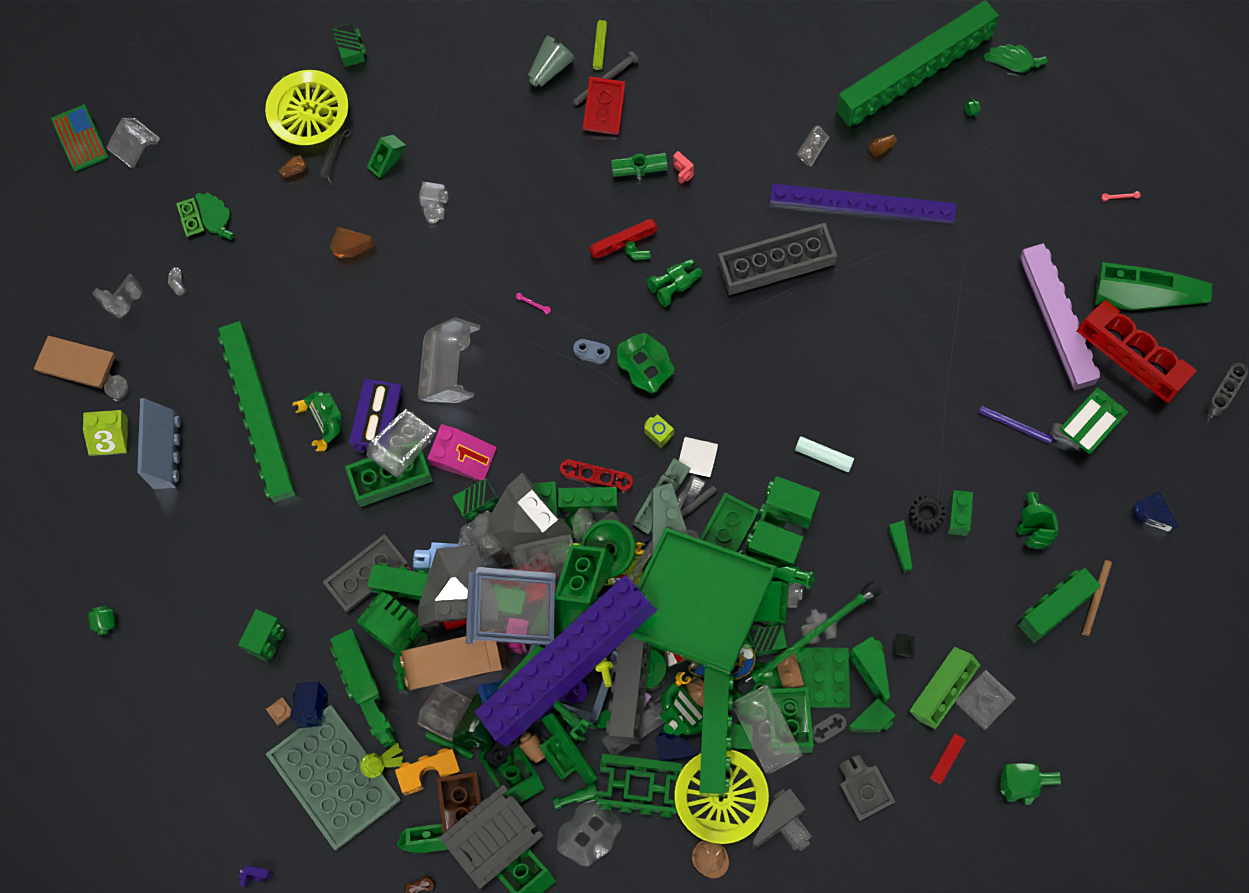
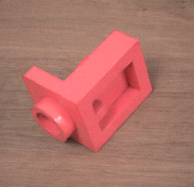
M677 151L673 155V165L680 172L678 174V182L682 184L693 177L694 165Z

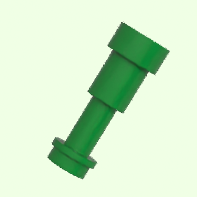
M591 783L585 788L574 791L573 794L561 798L557 795L552 798L555 809H562L563 805L575 801L579 803L591 799V801L595 800L597 788L595 783Z

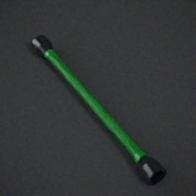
M874 581L869 582L855 599L807 635L803 636V638L799 639V641L795 642V644L791 645V647L787 648V650L783 651L771 662L767 663L765 667L763 666L761 670L759 669L757 673L753 672L751 675L742 677L733 683L738 693L742 697L745 696L760 681L759 679L770 672L772 668L774 669L776 665L781 664L839 619L843 618V616L847 615V613L851 612V610L855 609V607L859 606V604L879 596L882 593L879 586Z

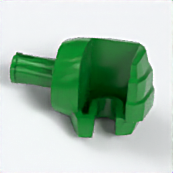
M1029 492L1026 494L1028 506L1021 512L1023 523L1019 525L1017 532L1019 535L1032 534L1025 540V544L1029 548L1045 549L1058 536L1057 517L1048 505L1040 504L1037 492Z
M1033 763L1006 764L1003 766L1000 787L1002 795L1006 797L1008 802H1016L1021 798L1023 804L1029 805L1036 797L1041 795L1042 785L1061 784L1059 771L1041 773L1038 764Z

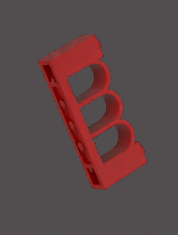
M1105 299L1084 319L1076 332L1165 402L1169 403L1197 370L1183 359L1179 361L1178 357L1171 350L1165 347H1158V343L1152 335L1145 331L1137 330L1136 325L1130 318L1119 314L1120 310ZM1107 329L1119 332L1124 340L1121 341ZM1128 345L1139 348L1144 353L1145 358L1137 354ZM1149 362H1155L1161 365L1165 369L1166 375L1160 372Z

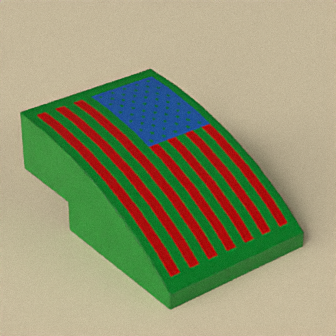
M85 104L51 118L75 172L109 158Z

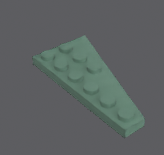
M672 483L651 489L652 556L665 527L686 535L688 533Z

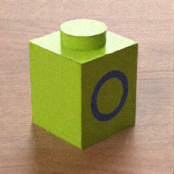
M658 414L654 418L650 417L644 424V433L660 448L674 435V428Z

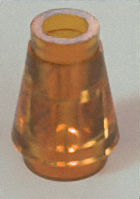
M894 134L872 139L869 143L870 152L874 156H881L897 143V139Z
M294 155L279 171L284 178L305 171L304 169L307 168V165L301 155Z

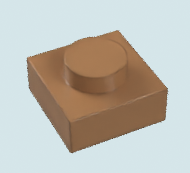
M283 697L266 709L278 726L295 715Z

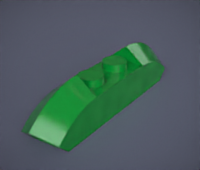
M442 824L406 828L401 832L397 843L400 849L415 853L448 850L439 839L443 834Z

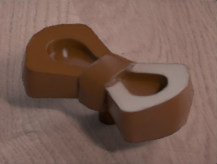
M425 875L420 881L416 880L414 883H406L404 893H418L422 890L432 891L434 881L430 876Z

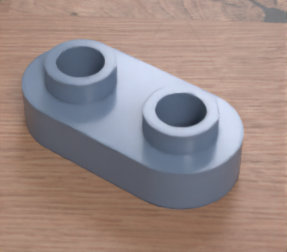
M586 339L576 341L573 347L576 357L598 364L608 362L611 356L607 345ZM586 346V349L581 350L580 347ZM603 350L604 353L600 355L598 351Z

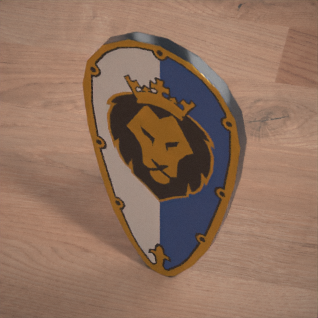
M752 648L748 650L741 649L734 665V670L730 674L733 675V681H738L740 678L749 676L753 672L757 658ZM693 663L689 665L688 670L691 674L704 678L705 665L703 668Z

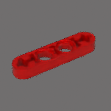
M654 219L646 220L590 246L589 251L593 258L602 257L626 246V243L629 241L636 242L652 235L658 230Z
M565 460L560 465V472L567 479L600 487H617V491L628 492L633 487L632 477L624 472L574 460ZM571 465L573 470L578 471L577 467H580L578 473L579 476H576V471L572 470L569 473H566V469L564 468H568V466ZM585 469H590L593 472L590 478L582 476V472ZM603 474H609L611 480L604 483L600 477ZM614 476H617L618 481H623L624 479H627V482L629 484H626L625 487H623L621 482L616 481V485H613L615 480Z

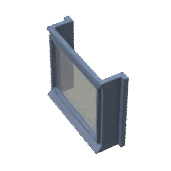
M477 567L473 572H468L466 644H474L477 640L545 645V647L554 640L556 573Z

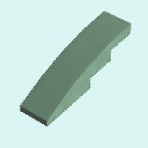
M674 458L656 487L672 483L676 494L691 468ZM651 493L632 525L647 534L651 532L652 526Z

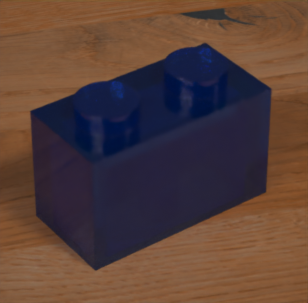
M319 681L296 684V689L293 693L294 704L290 717L299 729L322 726L326 690Z

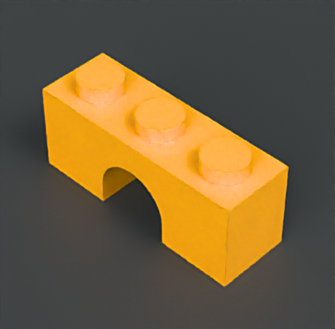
M444 748L437 751V755L431 757L430 755H425L418 758V762L412 764L406 762L399 765V769H396L395 772L402 793L407 796L423 790L422 777L428 770H437L440 777L462 774L454 750Z

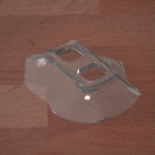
M595 800L580 804L575 811L573 819L564 823L558 833L557 849L559 853L585 867L590 866L594 861L612 849L614 840L622 826L618 817L611 810L599 809L600 805H595ZM593 816H597L604 823L599 831L593 830L588 825ZM580 832H584L590 837V841L585 847H581L575 842V837Z

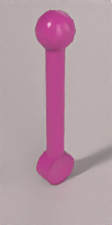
M521 293L516 294L517 300H523L543 310L545 314H550V307H543L523 297Z

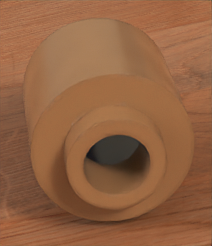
M528 732L520 738L521 742L518 745L529 761L532 760L533 763H537L545 757L538 747L542 742L535 733L530 734Z

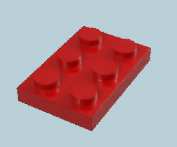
M590 76L582 130L613 135L619 134L625 89L624 81Z

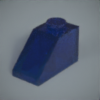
M661 732L659 736L655 737L659 761H679L694 758L699 754L698 749L675 734Z

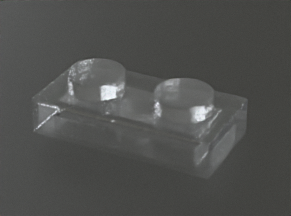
M814 126L796 155L806 166H812L830 137L820 126Z

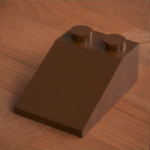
M477 772L436 778L443 833L482 802L480 778Z

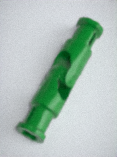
M742 550L738 552L776 566L777 570L773 578H778L790 584H801L807 589L812 587L815 579L813 571L799 570V567L782 565L778 561L759 555H748Z

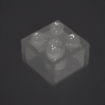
M985 670L961 694L955 703L980 727L986 730L1016 698Z

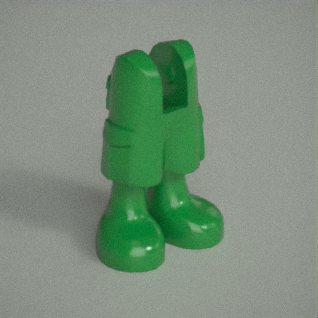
M693 259L670 267L663 276H651L646 279L649 289L653 293L657 292V298L663 307L671 304V295L675 291L683 292L703 275L701 268H697L689 274L686 273L695 266L696 262ZM667 282L672 283L666 287L661 288Z

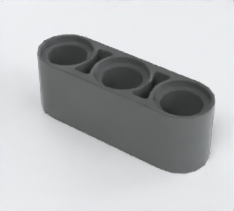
M1235 363L1226 373L1208 402L1207 409L1209 413L1215 416L1221 415L1229 406L1248 375V368L1244 364ZM1233 371L1238 372L1240 377L1234 375ZM1224 386L1229 387L1231 392L1226 391ZM1215 402H1219L1222 407L1216 406Z

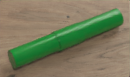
M427 731L425 735L426 739L444 748H449V750L453 749L455 753L469 760H472L475 754L430 731Z

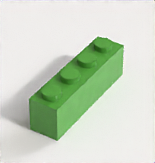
M954 647L913 704L910 712L919 722L936 729L976 673L980 663L972 654Z

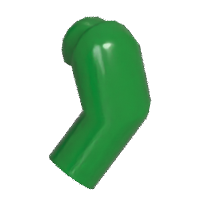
M633 241L626 243L625 251L633 260L650 259V250L640 251Z

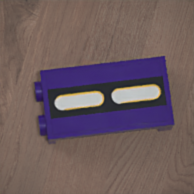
M364 379L349 441L354 451L360 453L371 451L375 455L389 451V443L399 399L403 397L404 393L401 384Z

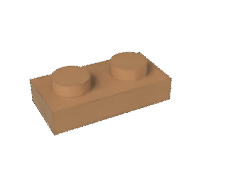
M783 651L774 655V657L779 656V654L783 653ZM794 653L777 666L783 688H799L804 685L796 654Z

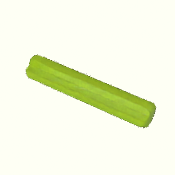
M604 20L597 22L593 58L594 70H601L603 68L607 22Z

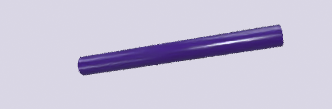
M984 406L980 408L979 413L1048 444L1053 439L1052 436Z

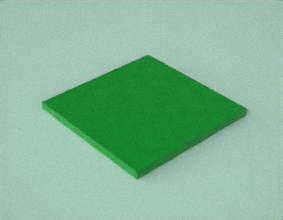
M665 527L638 584L640 590L656 607L657 611L629 637L731 674L777 567Z

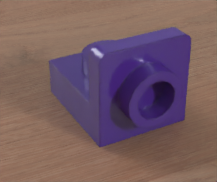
M245 865L239 874L240 886L248 888L251 875L253 876L252 880L264 882L265 878L271 879L273 871Z

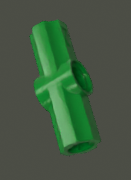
M666 153L647 156L635 154L632 158L611 160L613 177L632 174L644 176L647 172L668 170ZM641 163L643 166L638 167L636 164Z

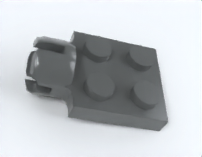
M855 755L850 758V761L848 759L840 764L845 781L839 785L858 821L895 803L876 765L873 767L866 766L860 755Z

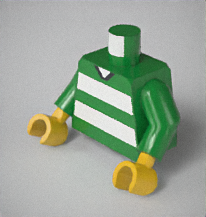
M316 391L305 397L304 400L293 402L292 406L298 405L299 409L295 411L296 413L306 411L307 406H309V410L323 438L322 440H314L312 446H318L315 451H325L327 443H330L341 432V414L330 393L324 394L323 392Z
M685 672L677 673L675 677L676 682H672L661 695L659 717L665 723L663 729L667 734L674 733L676 736L682 733L694 735L702 731L703 710L686 690L680 686L681 684H688L691 680V677H686L682 681V675Z

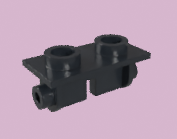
M519 735L507 747L496 741L491 749L484 753V761L487 763L491 762L498 769L521 742V736Z

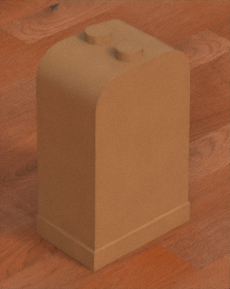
M493 629V630L484 631V632L501 633V630H494V629ZM466 636L401 651L402 656H400L401 665L405 668L406 673L404 676L406 687H409V690L509 669L503 642L477 640L474 644H466Z

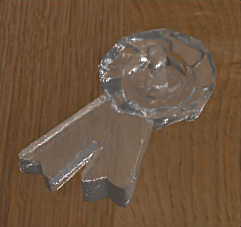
M108 373L104 382L105 393L114 399L123 397L128 390L127 381L119 375L111 376Z

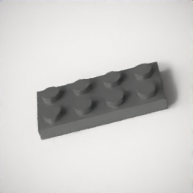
M385 534L323 581L324 585L346 613L373 593L367 587L373 564L385 563L397 569L399 566L406 567L409 565Z

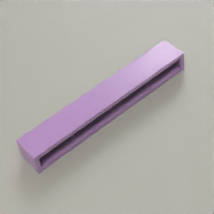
M1044 243L1023 249L1020 260L1074 391L1095 385L1100 377V371L1097 366H1094L1092 352L1090 349H1087L1085 344L1086 339L1076 332L1079 328V321L1077 316L1072 313L1071 301L1065 296L1064 284L1058 279V270L1051 262L1049 249H1046Z

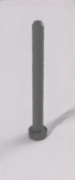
M630 51L626 59L602 78L612 79L632 62L634 64L639 61L637 55ZM588 89L574 99V105L577 106L587 99Z

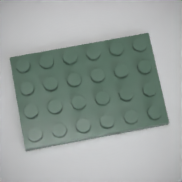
M332 705L328 706L266 753L269 760L335 851L402 801L382 773L380 776L371 779L362 774L359 764L362 757L367 755V753Z

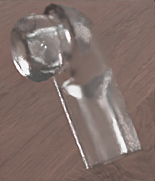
M175 267L169 273L168 284L180 296L186 289L180 284L181 269Z

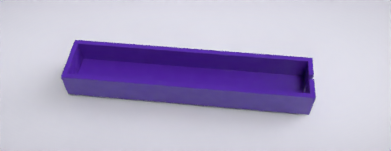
M625 575L475 711L476 715L495 741L507 747L657 611L656 607L640 588Z

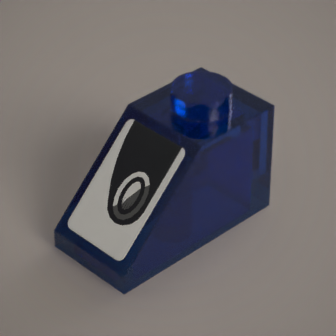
M1160 492L1145 497L1134 505L1136 516L1139 519L1141 518L1144 524L1167 532H1172L1178 527Z

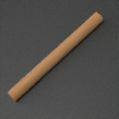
M1107 560L1103 563L1098 579L1101 587L1093 595L1082 630V634L1085 636L1090 635L1112 562Z

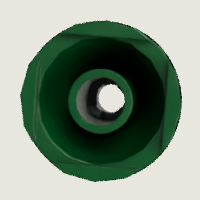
M479 694L474 695L452 738H454L456 744L472 750L474 746L479 747L478 751H488L492 746V735L475 713L483 704Z

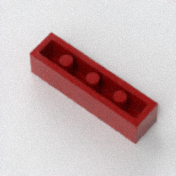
M957 734L952 736L930 775V780L939 785L942 784L966 741L964 738Z

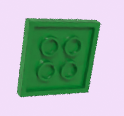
M801 648L795 652L804 684L801 687H809L810 708L849 709V648Z

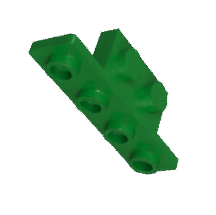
M551 712L542 718V722L552 737L538 747L559 778L562 780L576 770L586 785L598 780L594 769L588 765L583 753L574 745L571 736L565 732L558 717L554 716Z

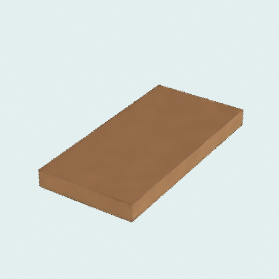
M48 336L34 366V370L102 389L116 355L113 352Z

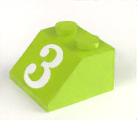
M122 410L83 413V433L89 456L127 453L128 417Z

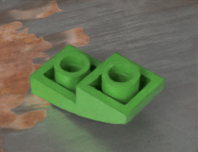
M191 198L176 203L186 236L203 232L204 227L195 199Z

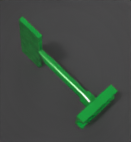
M536 645L497 689L499 690L544 648ZM559 700L553 704L570 722L569 725L573 728L570 735L574 739L584 741L586 737L583 733L587 732L586 729H595L597 727L593 721L575 716Z

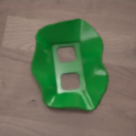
M648 333L637 334L620 343L617 347L618 365L629 372L631 382L638 388L655 393L675 372L666 347L657 342ZM643 352L647 360L637 364L633 357ZM653 366L658 371V374L649 379L644 371Z

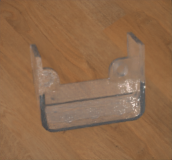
M454 317L426 332L423 341L418 390L420 400L426 402L460 403L474 397V393L465 391L462 385L457 384L460 351L469 346L470 333L479 330L480 325Z

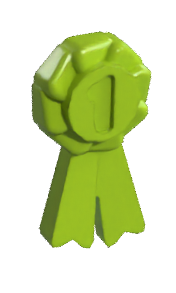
M394 744L380 756L376 753L364 755L359 764L362 774L371 779L380 776L384 768L399 767V765L403 764V756L392 758L402 752L399 744Z

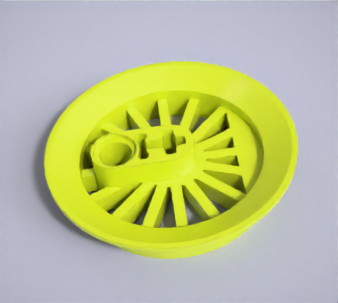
M316 70L298 71L284 77L273 87L266 101V118L273 132L284 141L296 145L318 144L333 136L343 125L348 113V98L342 85L331 75ZM310 88H316L311 98ZM302 89H306V100H304L300 92ZM321 90H325V92L319 97ZM296 93L298 94L301 102L295 99ZM330 95L333 96V98L325 101ZM338 103V107H330ZM311 122L313 123L318 135L312 136ZM317 124L323 126L327 130L321 133ZM292 125L288 130L284 129L285 127ZM307 126V137H302ZM299 128L297 135H294L293 133Z
M735 750L727 751L726 757H730V764L736 766V769L733 772L730 768V772H728L730 775L729 793H725L727 799H723V802H720L718 797H708L687 803V793L700 795V791L688 789L690 781L700 786V781L694 775L701 769V753L684 766L676 782L675 805L680 819L689 831L708 842L728 844L746 838L760 825L767 811L769 792L762 771L749 757ZM741 769L747 776L733 785V780ZM751 780L753 787L733 792L745 781ZM755 791L756 799L751 800L734 796ZM733 801L754 804V810L751 813ZM710 802L695 814H691L690 806ZM713 806L706 819L696 818ZM731 806L749 816V819L743 824ZM717 809L716 821L710 820ZM727 809L738 824L730 823ZM721 810H723L725 822H720Z

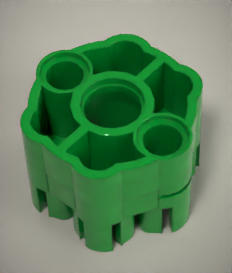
M380 591L356 623L391 652L402 656L401 651L407 650L412 643L410 640L414 641L424 627L419 628L418 618L410 610L405 612L407 608L403 605L398 608L401 604L396 599L392 601L393 597Z

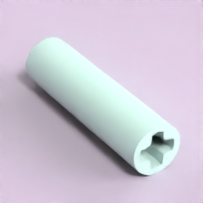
M802 436L795 448V451L848 473L854 461V458Z

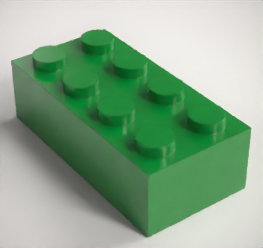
M418 440L345 466L356 501L360 507L433 482Z
M1086 568L1080 572L1076 569L1064 581L1065 584L1063 582L1059 583L1050 593L1051 596L1046 594L1035 605L1036 608L1030 607L1020 617L1022 621L1018 626L1033 643H1036L1101 587Z

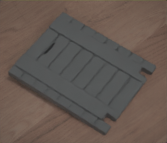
M504 784L439 837L479 889L543 836L540 830L532 834L530 830L536 825L512 794L506 799L503 797L502 794L508 790Z

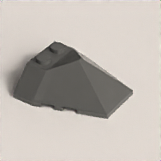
M521 473L507 486L477 537L502 567L557 546L574 532L562 517L558 518L535 492V486L524 473Z
M476 546L436 549L418 606L419 628L439 626V622L467 619L468 572H473L477 567H484ZM481 579L480 623L499 622L498 601L489 579Z

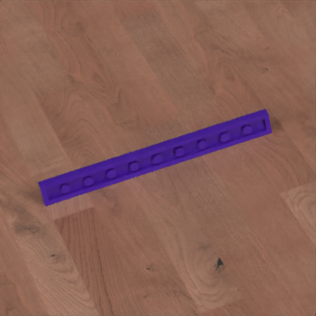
M773 183L770 203L947 223H954L956 203Z

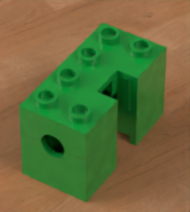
M776 476L774 482H769L766 491V504H762L759 512L761 518L758 522H755L752 530L754 534H749L745 550L748 551V555H759L778 561L782 565L794 566L801 549L803 536L784 530L787 522L808 529L818 504L820 492Z

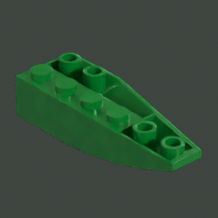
M1102 262L1097 272L1095 306H1099L1105 299L1117 309L1125 310L1210 303L1212 284L1171 272Z

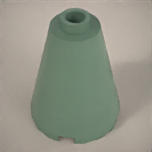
M548 35L544 38L527 75L530 78L528 81L535 87L538 85L542 87L575 59L574 55L561 43H553L555 39Z

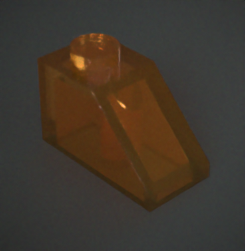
M337 227L330 244L333 254L339 258H352L375 246L371 236Z

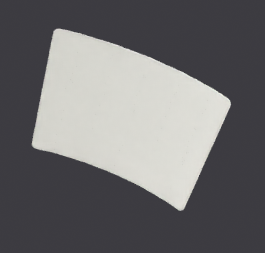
M685 437L679 461L691 468L689 473L710 477L718 444Z

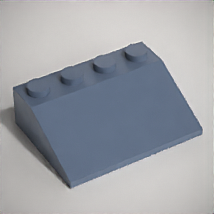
M140 398L137 473L153 489L176 488V482L179 481L177 463L180 461L179 452H177V445H180V435L178 434V427L181 426L180 416L173 409L145 398Z

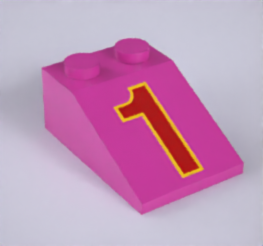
M441 424L427 459L431 466L481 481L488 474L497 447L459 429Z

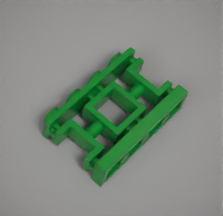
M601 754L599 772L609 773L607 792H596L595 805H600L599 809L611 810L612 807L620 808L621 812L631 813L633 809L640 810V814L652 815V812L660 813L661 817H672V814L678 813L675 800H669L668 798L670 781H677L682 771V763ZM606 765L634 768V770H626L624 780L613 779L614 768L606 767ZM647 770L674 773V775H666L664 785L654 784L655 773L647 772ZM630 776L649 778L647 797L628 795ZM612 787L623 788L622 800H630V803L605 800L603 797L611 798ZM653 792L663 793L662 804L670 805V807L646 805L643 802L651 803Z

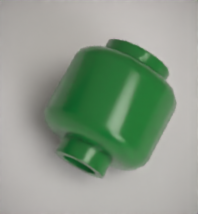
M108 606L92 608V611L88 613L90 630L97 631V635L109 633V629L115 627L114 611L108 608Z

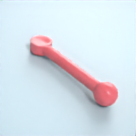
M1138 191L1132 194L1108 195L1105 193L1102 195L1101 200L1106 202L1108 199L1129 197L1138 199L1141 194Z

